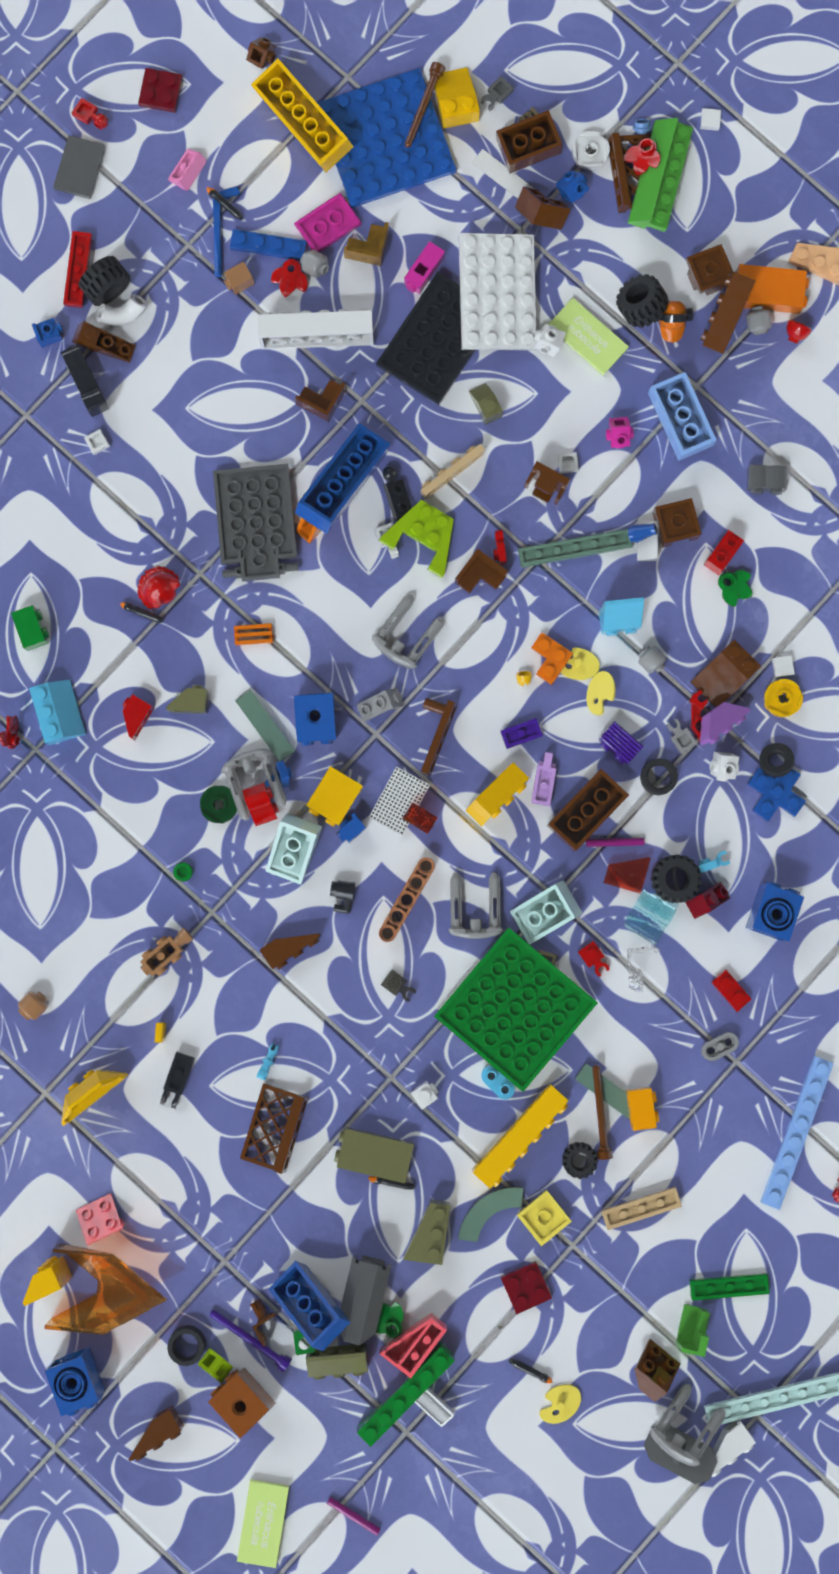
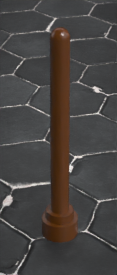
M432 62L429 75L431 77L406 138L405 146L407 148L412 146L436 82L440 77H443L445 72V66L439 62Z
M594 1065L592 1071L600 1139L597 1158L599 1160H607L613 1158V1151L610 1149L607 1141L600 1067Z

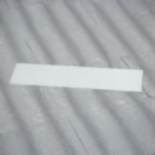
M484 149L471 162L516 198H519L523 186L533 188L514 172L509 174L507 167Z

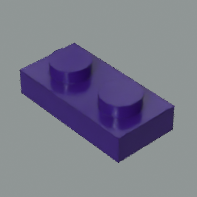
M537 718L500 731L506 749L543 737Z

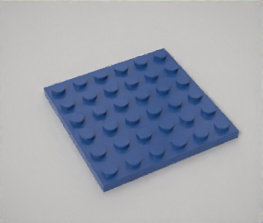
M420 68L317 102L353 145V148L335 164L351 208L456 173L455 164L431 99L428 102L412 146L409 148L405 146L406 138L426 89Z

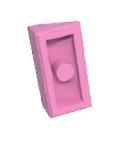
M187 149L168 180L183 190L188 191L206 164V159L200 152Z

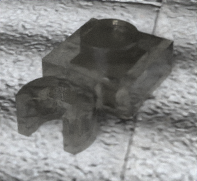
M393 969L381 984V986L395 996L400 992L403 999L407 1002L410 999L406 996V992L412 991L416 993L413 987L405 986L407 980Z

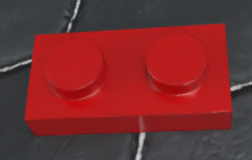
M724 970L711 981L736 1012L752 1000L727 970Z

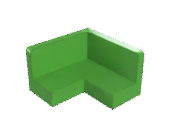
M688 1304L683 1305L676 1344L681 1352L705 1357L709 1340L706 1330L710 1312L707 1309Z

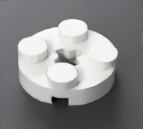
M586 131L580 134L574 141L572 157L578 168L596 170L605 165L609 156L610 146L607 139L600 136V133ZM589 147H592V150H596L593 154H589L586 151Z

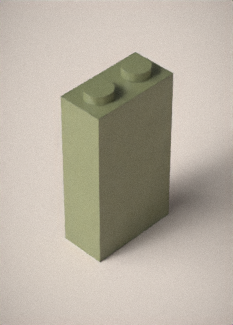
M346 1127L345 1131H341L338 1141L342 1143L341 1150H336L334 1159L335 1162H338L337 1168L396 1182H406L414 1142L351 1127Z

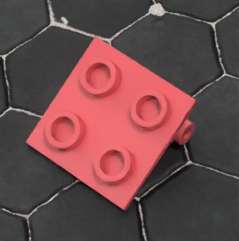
M111 1193L76 1210L87 1246L123 1229L125 1225L123 1219L119 1218Z

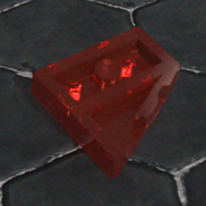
M646 857L609 864L603 883L641 894L651 858Z

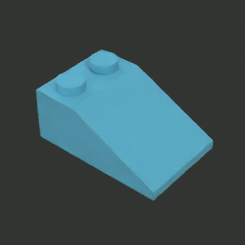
M644 597L605 601L599 610L601 634L616 636L618 632H625V634L637 633V630L642 625Z

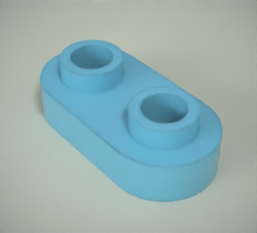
M492 1065L486 1066L482 1070L481 1078L483 1082L499 1098L509 1099L513 1096L515 1092L513 1083ZM493 1072L495 1077L489 1079L487 1077L488 1073ZM503 1086L509 1088L507 1093L501 1091Z

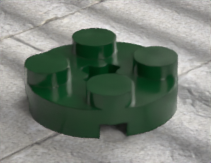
M226 786L210 787L204 791L200 798L202 815L212 823L224 824L232 820L237 813L231 790ZM222 799L224 807L216 810L214 802Z

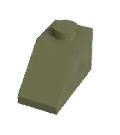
M486 383L469 391L485 425L502 418L503 410L495 394Z
M192 685V688H186L167 705L166 710L174 713L207 714L208 690L204 689V686Z

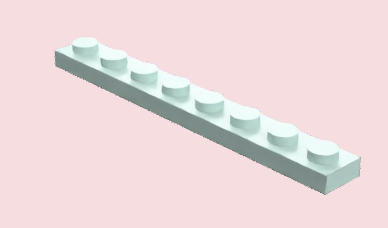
M839 1372L704 1405L707 1421H709L714 1411L719 1408H723L726 1411L725 1419L722 1424L838 1396Z

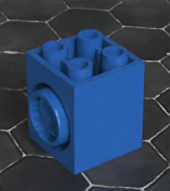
M334 692L294 695L297 742H301L302 746L313 745L314 741H321V744H332L333 740L337 739ZM312 710L319 711L321 715L319 720L311 718Z
M774 882L761 884L745 928L780 941H790L804 897L799 895V891L791 888L781 889L782 885ZM773 910L776 912L775 919L772 917Z
M90 1347L56 1359L45 1369L46 1377L61 1416L67 1414L70 1417L79 1413L81 1408L86 1407L90 1409L97 1406L106 1391Z

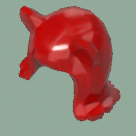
M157 566L146 570L145 575L141 576L137 586L139 599L149 609H157L162 604L170 603L176 597V589L180 586L179 577L174 571L164 566Z

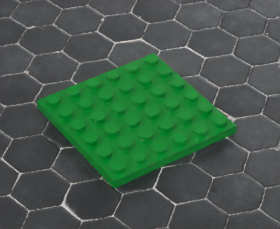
M508 927L434 1017L524 1092L598 1002Z

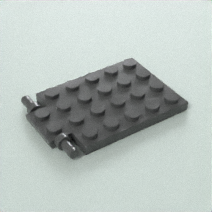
M289 464L213 471L221 564H240V567H235V569L222 570L223 578L236 577V579L242 578V582L280 578V574L299 571L298 563H279V560L297 558Z

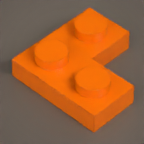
M542 632L531 647L532 650L546 658L536 675L550 685H553L573 656V653Z

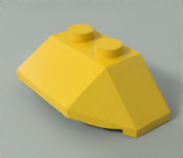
M101 1069L95 1072L93 1070L89 1071L83 1076L84 1081L80 1084L75 1082L68 1088L69 1092L64 1098L61 1124L63 1126L67 1125L129 1075L126 1072Z

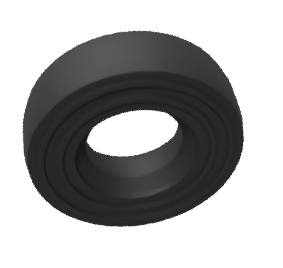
M772 743L761 751L759 764L767 775L782 777L792 770L794 754L785 744ZM774 754H780L784 757V763L780 766H773L769 762L770 757Z

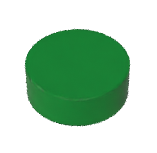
M181 862L174 867L173 875L178 881L186 882L193 876V869L188 863Z

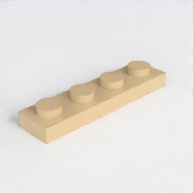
M481 444L477 447L473 445L466 451L467 454L464 457L456 458L451 463V467L447 470L444 468L439 471L433 481H426L421 486L422 497L426 500L485 454L484 447Z
M672 1187L603 1209L601 1213L607 1230H611L682 1207L676 1187Z

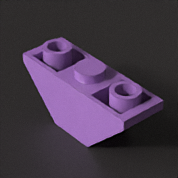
M726 702L712 709L702 717L700 744L703 746L709 742L712 745L720 739L718 735L721 733L727 734L733 729L732 725L734 723L738 725L746 719L745 715L750 712V709Z

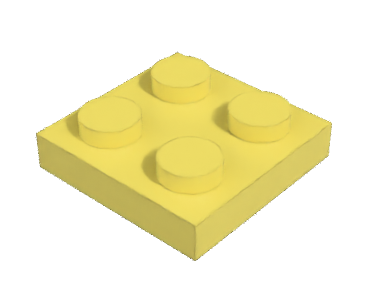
M547 1189L516 1214L541 1246L572 1222Z

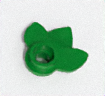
M738 570L733 574L725 572L720 575L718 586L722 589V598L728 605L735 607L738 599H748L753 596L751 588L746 583L750 579L751 574L744 570ZM728 579L730 585H725L724 580Z
M395 1302L391 1307L383 1303L376 1333H385L390 1338H396L402 1334L403 1325L401 1322L404 1318V1311L398 1302ZM391 1325L396 1326L397 1330H394Z

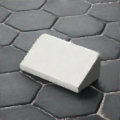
M657 521L637 523V525L655 523L657 528ZM658 534L637 543V561H656L658 559Z

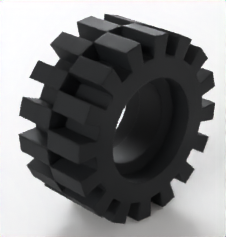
M575 1142L570 1144L568 1148H565V1152L562 1154V1164L568 1174L578 1179H586L589 1175L594 1174V1170L597 1169L598 1159L596 1152L590 1145L584 1142ZM577 1153H583L587 1156V1164L582 1168L573 1165L572 1159Z

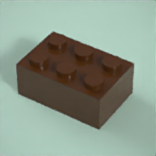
M549 110L496 131V141L509 174L562 153V142Z

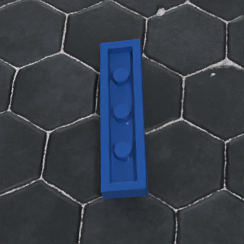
M236 229L232 231L230 250L297 261L301 260L307 246V241Z

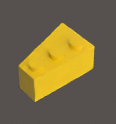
M513 762L465 811L482 827L491 817L495 819L502 812L500 808L504 804L508 806L515 799L513 795L516 792L520 794L527 787L525 783L529 777Z

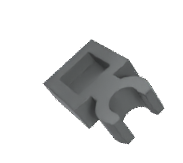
M500 76L488 88L489 94L482 97L481 104L483 105L486 101H490L491 104H489L488 110L491 111L495 107V102L498 101L502 104L514 92V88Z

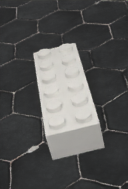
M365 308L357 309V311L340 309L338 312L320 310L315 313L307 310L300 313L284 311L281 314L264 312L257 315L258 338L261 349L374 345L372 310L368 311Z

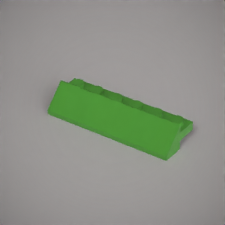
M678 118L654 121L650 139L656 143V151L661 157L660 164L657 168L649 166L648 170L640 175L628 224L643 229L648 226L662 232L667 230L693 127L677 122Z

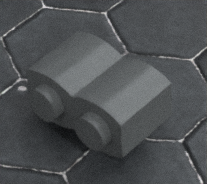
M749 465L747 468V491H751L752 494L756 495L763 494L765 491L770 492L771 495H781L782 492L787 490L788 466Z

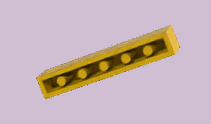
M549 1084L472 1169V1173L488 1188L498 1186L503 1180L501 1176L506 1171L509 1173L516 1165L514 1161L519 1156L522 1158L529 1151L527 1147L531 1142L536 1143L542 1136L540 1132L545 1127L548 1129L555 1122L553 1118L557 1113L562 1114L566 1110L568 1099Z

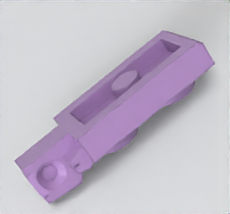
M545 752L543 762L539 761L537 765L531 804L550 807L556 774V764L552 763L553 753Z

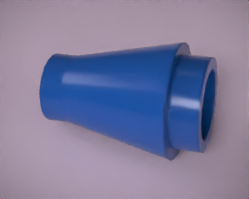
M655 523L632 525V527L628 528L631 543H639L657 534Z

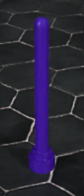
M212 1310L210 1312L212 1319L275 1361V1365L278 1366L277 1368L283 1373L292 1361L291 1357L288 1355L284 1356L283 1354L279 1355L267 1346L263 1347L259 1340L217 1311Z

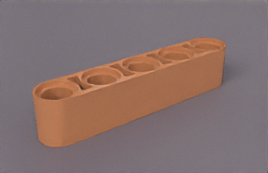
M428 857L422 858L416 865L379 930L381 940L390 942L398 934L434 871L435 864L432 859ZM424 861H428L432 865L431 870L428 872H424L420 868L421 863ZM413 878L421 879L422 886L415 889L411 886ZM409 894L412 896L413 901L410 905H404L401 902L403 895ZM400 911L403 914V919L400 922H394L392 920L393 912ZM385 928H391L393 931V936L390 939H385L382 935V931Z

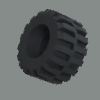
M106 256L93 263L83 273L79 280V288L94 306L108 304L126 289L130 282V274L116 257Z
M649 274L644 276L637 275L636 278L632 277L629 282L626 281L624 287L619 289L620 293L616 297L617 308L628 324L633 327L639 326V328H643L644 325L650 326L651 323L657 322V319L664 315L663 312L667 310L666 305L669 303L668 296L658 279L652 275L649 276Z
M676 854L664 857L652 869V889L656 891L655 894L657 896H660L662 900L669 903L686 902L692 899L700 890L698 888L702 884V881H700L702 874L699 873V866L695 865V861L685 855ZM675 867L682 869L687 878L684 888L677 891L670 889L665 879L668 870Z

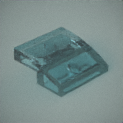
M643 890L625 919L623 926L656 945L677 910Z

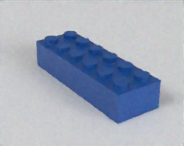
M359 423L299 500L295 514L328 534L385 458L390 443Z

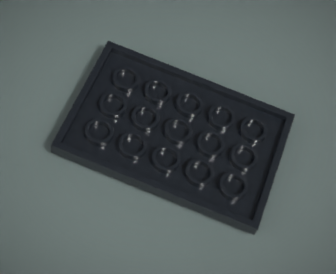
M437 271L376 362V366L437 405L441 404L476 351L462 350L460 285Z

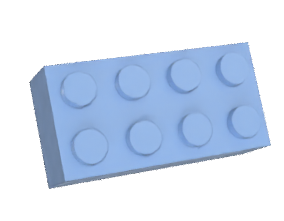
M686 372L650 387L648 395L678 461L713 447L716 438Z

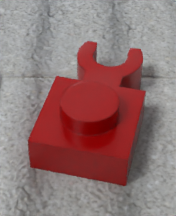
M498 530L494 533L496 549H493L494 561L498 560V564L506 565L503 530Z
M594 941L578 951V954L588 968L594 965V972L597 976H602L599 973L601 966L605 967L607 971L610 970L606 963L601 962V959L605 956Z

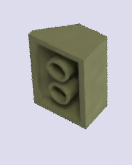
M367 1344L329 1346L324 1351L315 1349V1353L306 1354L308 1376L319 1380L329 1375H333L334 1378L344 1377L345 1374L351 1373L354 1376L364 1375L365 1372H368Z

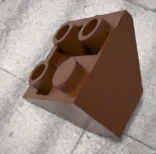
M651 1339L647 1341L634 1370L639 1389L655 1402L668 1393L681 1364Z

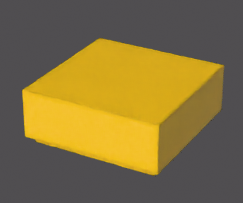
M166 1022L156 1023L154 1043L165 1041Z

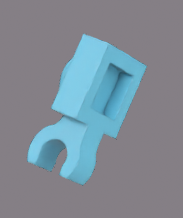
M719 852L715 860L710 861V858L698 861L700 864L698 865L700 868L698 869L699 873L730 864V861L723 862L721 860V856L727 852Z

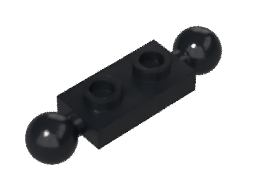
M387 466L383 469L382 475L389 482L385 483L383 487L394 521H397L412 507L403 479L396 481V468Z

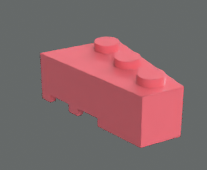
M430 1313L402 1332L400 1336L382 1346L379 1354L409 1378H412L447 1331V1325Z

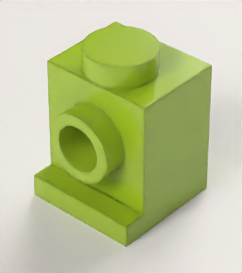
M211 1348L208 1349L197 1364L219 1383H222L233 1369L231 1364Z

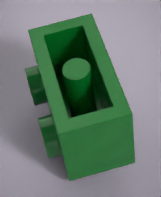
M31 605L11 612L23 649L30 651L49 644L47 638L50 636L47 628L43 627L41 623L43 616L40 609Z

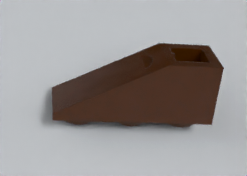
M85 321L78 324L72 340L73 343L88 350L130 363L136 346Z
M318 933L274 939L259 951L272 969L277 967L280 970L288 964L287 959L292 956L295 959L304 953L302 950L304 947L309 945L311 948L319 942L318 938L321 935Z
M173 1405L154 1416L130 1455L129 1462L134 1459L136 1461L141 1460L147 1455V1451L152 1448L155 1451L162 1447L167 1439L174 1440L181 1435L184 1424Z

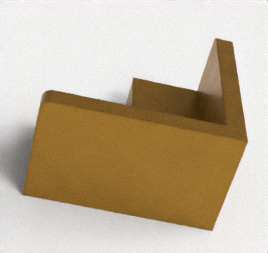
M385 222L384 227L371 224L367 242L348 238L347 246L344 247V258L381 266L389 234V223Z

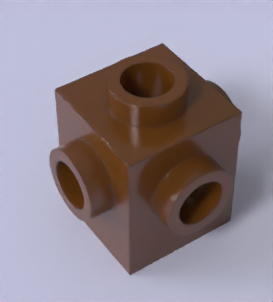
M260 37L250 43L246 60L263 69L274 62L276 45L272 44L269 39Z

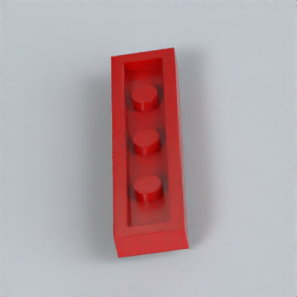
M72 231L63 299L64 306L83 308L85 294L79 288V280L88 269L92 242L91 233Z

